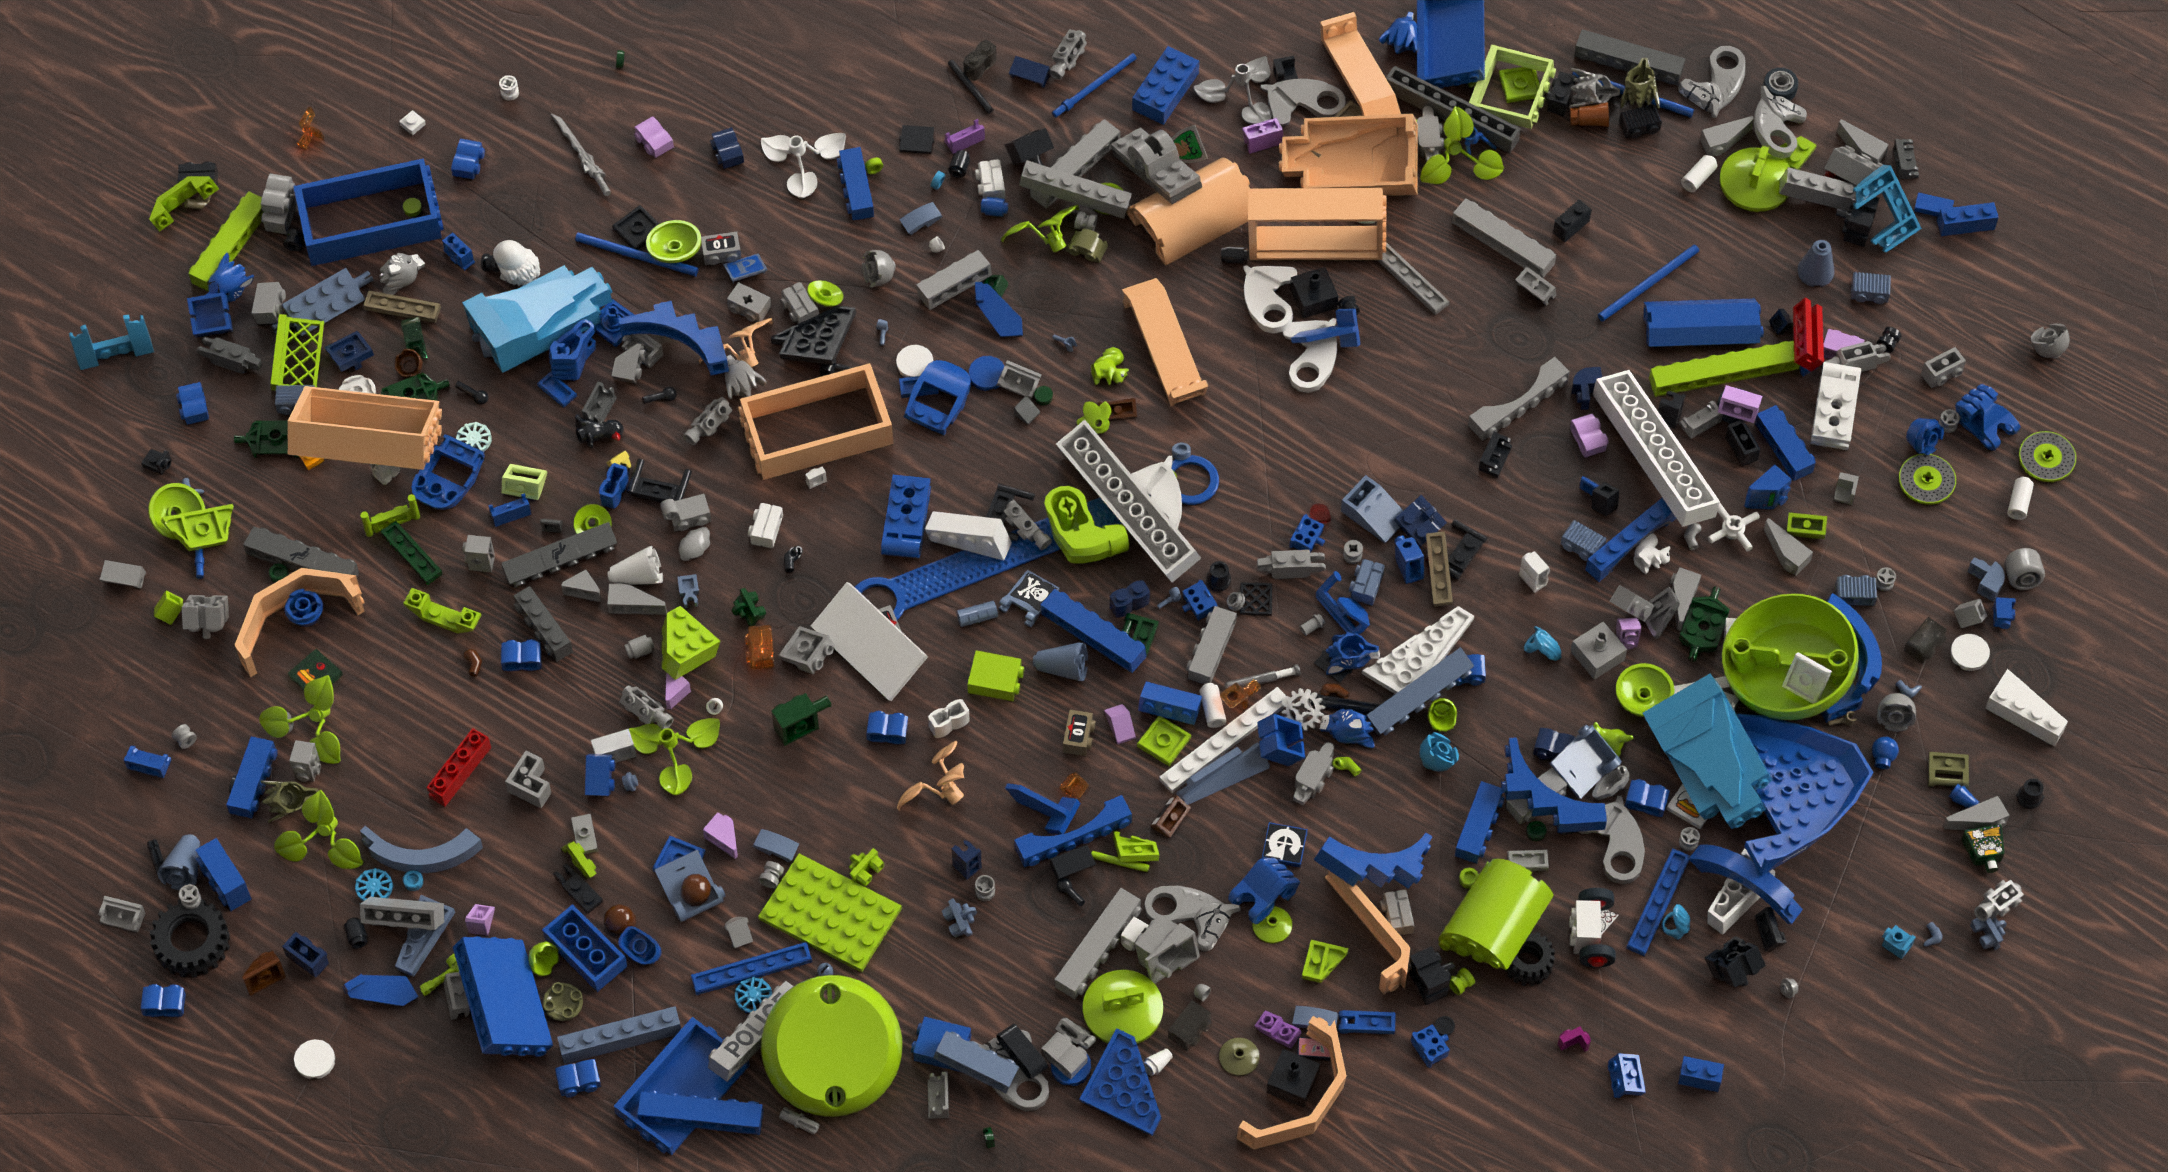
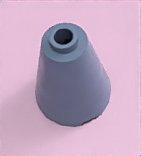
M1818 240L1814 242L1799 262L1798 276L1803 283L1812 287L1814 285L1823 287L1829 284L1834 277L1835 269L1831 246L1825 240Z
M1078 642L1038 651L1033 656V666L1038 671L1076 681H1084L1088 668L1084 667L1085 660H1088L1086 644Z
M191 834L182 836L159 867L157 874L163 884L167 882L175 890H180L188 884L196 885L198 863L195 858L198 857L196 849L200 847V841L196 836Z

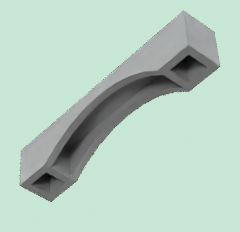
M1553 357L1540 367L1537 380L1527 393L1515 401L1504 405L1483 406L1469 416L1468 426L1482 441L1488 437L1491 438L1494 431L1497 432L1502 427H1507L1513 419L1523 416L1526 410L1536 407L1543 398L1550 397L1559 387L1563 388L1568 383L1570 371L1556 357Z

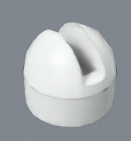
M937 236L929 243V248L934 253L945 249L943 242Z
M712 698L706 704L707 711L713 715L718 714L723 708V703L718 698Z

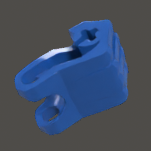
M586 319L579 321L557 341L554 340L550 346L549 362L554 379L575 381L580 378L586 360L596 349V341L592 338L595 328L591 321ZM583 327H589L584 334L581 332Z
M1980 384L1976 389L1970 390L1969 394L1964 395L1962 401H1958L1955 407L1956 412L1960 416L1959 423L1976 436L1987 449L1993 451L1998 449L2001 444V440L1997 436V428L2004 430L2008 435H2014L2019 432L2020 424L2007 409L1994 403L1997 400L1996 396L1998 393L1992 387Z
M1262 858L1255 863L1243 880L1231 890L1228 900L1235 905H1240L1243 902H1255L1248 915L1252 923L1258 924L1272 912L1279 895L1288 901L1296 893L1300 881L1294 877L1291 871L1287 870L1285 865L1279 864L1275 858Z

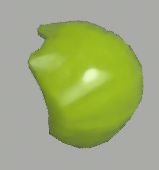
M1446 698L1434 700L1428 709V721L1433 729L1439 732H1447L1456 725L1457 709L1454 703Z
M541 942L530 950L528 960L534 974L547 976L551 974L552 967L559 962L558 948L553 943Z

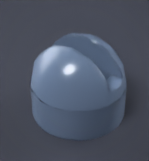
M828 963L820 964L817 968V975H833L832 966Z

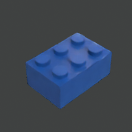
M217 838L196 849L198 857L195 859L203 876L209 880L208 883L212 890L217 892L223 907L227 905L230 911H233L251 900L245 881Z

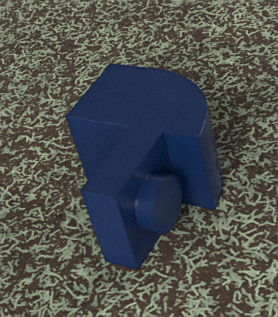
M1601 367L1584 368L1574 376L1571 394H1576L1577 403H1580L1581 410L1589 409V393H1593L1596 379L1602 378Z

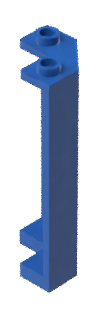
M1755 298L1644 302L1643 320L1646 323V343L1649 347L1760 343V337H1763L1764 334L1759 316L1761 307Z

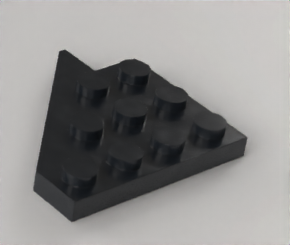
M838 305L771 336L772 344L783 345L779 353L780 359L833 365L856 315L855 307Z

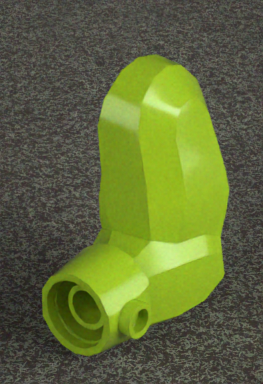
M1060 486L1051 490L1046 495L1044 504L1053 539L1070 563L1094 562L1129 550V540L1124 525H1105L1102 528L1095 526L1087 507L1085 495L1079 489L1070 486Z

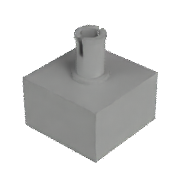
M1603 621L1573 640L1571 653L1595 680L1623 662L1626 657L1627 648Z

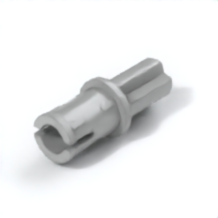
M787 1107L783 1108L779 1116L781 1120L791 1123L796 1129L801 1128L811 1134L817 1133L820 1126L818 1123L804 1117L803 1113L798 1114Z

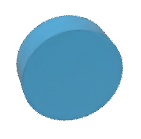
M938 171L930 187L936 190L939 189L945 179V174Z
M416 870L405 873L403 876L405 888L409 891L419 890L423 885L422 874Z

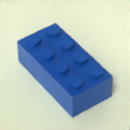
M1168 46L1132 97V110L1164 125L1199 74V60Z
M573 904L542 929L544 939L547 942L553 943L558 948V953L597 992L627 967L625 956Z

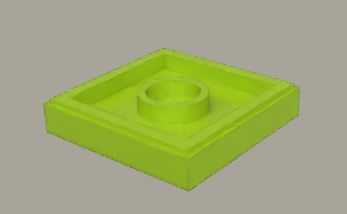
M1526 67L1499 70L1507 103L1535 99L1540 86L1536 70Z
M1158 716L1139 740L1137 747L1170 766L1191 739V734L1165 718Z

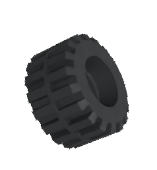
M1531 931L1509 968L1505 970V972H1508L1507 976L1509 978H1514L1513 982L1518 983L1520 981L1523 986H1526V983L1534 986L1535 982L1539 985L1543 979L1546 980L1549 977L1554 964L1555 950L1552 949L1551 941L1547 942L1548 938L1545 935L1541 937L1539 932L1532 934ZM1530 952L1535 954L1540 961L1532 965L1525 964L1518 958V955Z

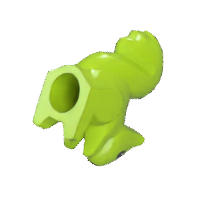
M1115 347L1106 349L1103 352V357L1098 358L1091 365V374L1095 385H1098L1102 378L1106 379L1108 385L1111 384L1112 379L1115 383L1120 384L1128 375L1129 369L1116 368L1124 359L1120 349Z

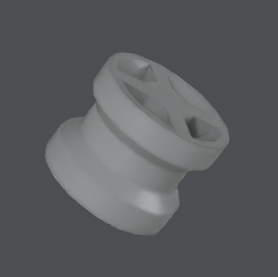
M1945 410L1941 414L1939 425L1944 428L1945 433H1952L1957 429L1960 416L1954 410Z
M1357 540L1346 542L1343 553L1344 560L1349 564L1360 562L1363 552L1362 544Z
M1881 568L1876 576V587L1881 591L1891 590L1896 579L1895 572L1890 568Z
M186 724L180 725L172 733V738L179 742V746L182 749L190 747L197 739L196 734L190 732V727Z
M1687 827L1682 830L1679 846L1683 850L1690 852L1698 847L1700 840L1698 830L1693 827Z
M188 884L179 890V898L185 908L194 909L200 905L201 896L196 886Z

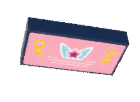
M1298 1037L1297 1055L1312 1060L1331 1061L1329 1050L1312 1038Z

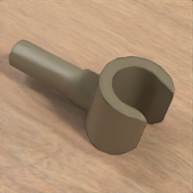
M1848 711L1845 717L1828 721V725L1844 723L1847 726H1852L1857 719H1850V717H1853L1855 712Z

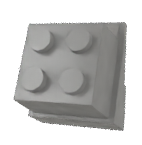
M1161 915L1156 920L1151 921L1148 929L1143 934H1140L1135 941L1139 964L1147 969L1149 979L1154 984L1165 977L1169 978L1172 972L1178 968L1184 969L1200 957L1195 932L1181 923L1177 925Z

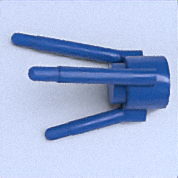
M1475 127L1472 134L1465 138L1466 152L1470 155V145L1476 144L1479 139H1482L1494 150L1497 149L1481 132L1478 133Z

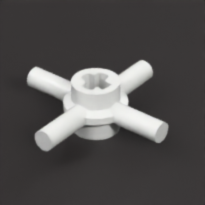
M1719 503L1717 512L1724 522L1721 530L1708 536L1709 542L1713 543L1726 536L1729 539H1738L1745 550L1750 551L1753 546L1743 533L1745 525L1760 518L1758 512H1754L1744 518L1737 515L1730 516L1722 504Z

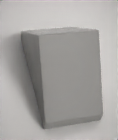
M587 570L562 582L563 595L601 601L600 589Z

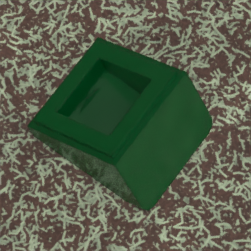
M991 275L984 282V284H989L1000 297L1003 296L1008 286V282L1003 275Z

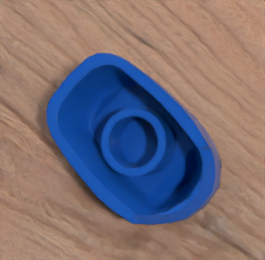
M633 926L627 927L618 940L620 948L630 958L640 964H654L662 954L661 947L657 941L644 931Z

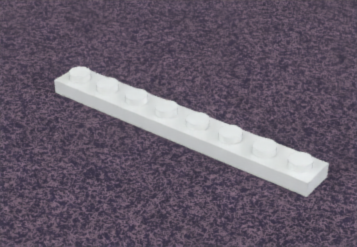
M1276 687L1162 774L1159 780L1171 793H1174L1186 783L1189 777L1213 763L1258 728V721L1273 713L1277 714L1285 708L1282 704L1288 703L1286 695Z

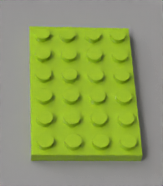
M799 853L758 918L760 921L803 943L807 942V945L862 973L902 910V905Z

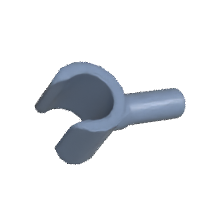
M879 319L876 329L881 330L880 346H884L888 323L885 320Z
M1055 334L1053 335V339L1065 344L1069 352L1073 351L1072 346L1077 347L1073 337L1065 339Z
M1178 587L1169 590L1170 597L1157 605L1159 609L1172 601H1180L1181 594Z

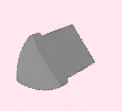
M733 917L725 923L724 927L728 930L734 948L753 942L747 924L749 921L746 917Z

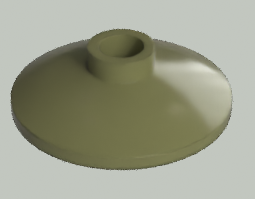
M1245 1038L1228 1040L1221 1047L1219 1053V1061L1222 1068L1235 1076H1244L1253 1072L1258 1066L1260 1058L1256 1045ZM1237 1052H1242L1243 1055H1242V1056H1237L1236 1053H1237Z

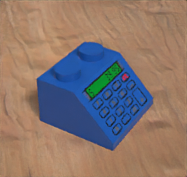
M1774 465L1749 486L1744 506L1750 509H1775L1778 505H1783L1788 499L1787 495L1791 489L1790 483L1792 479Z

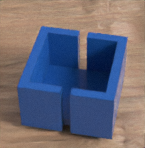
M225 292L187 298L189 313L192 317L190 318L192 331L196 338L233 332L231 316L228 313L230 312L228 299Z
M1274 713L1257 722L1259 738L1262 739L1259 741L1262 758L1286 766H1291L1305 758L1304 742H1298L1303 739L1301 722Z

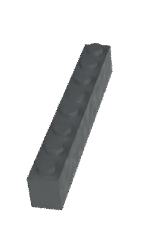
M1396 66L1386 76L1396 97L1422 110L1428 105L1433 108L1434 116H1438V118L1444 121L1451 114L1454 106H1457L1471 117L1478 133L1481 132L1496 147L1508 153H1511L1519 142L1521 128Z

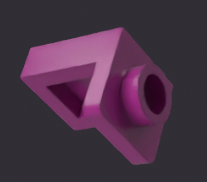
M1579 1026L1573 1030L1568 1029L1562 1032L1557 1045L1562 1051L1580 1043L1586 1052L1589 1050L1591 1039L1586 1031L1584 1032Z

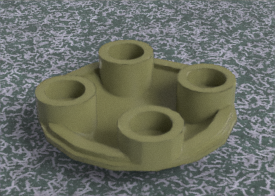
M554 983L545 993L543 999V1006L547 1015L559 1021L571 1020L578 1015L583 1005L581 991L572 984Z

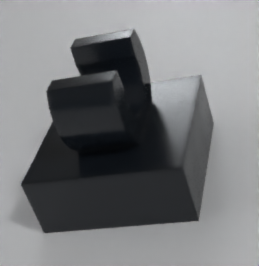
M1778 309L1769 320L1777 335H1783L1787 329L1793 326L1790 315L1787 314L1785 309Z

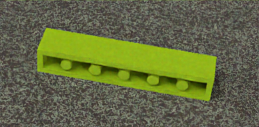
M248 191L246 196L241 198L237 208L230 213L229 219L225 224L221 225L215 238L211 239L207 249L200 254L199 260L195 265L191 266L188 274L192 284L209 291V278L217 270L226 252L229 254V262L235 259L262 222V214L265 212L262 211L261 207L262 197Z

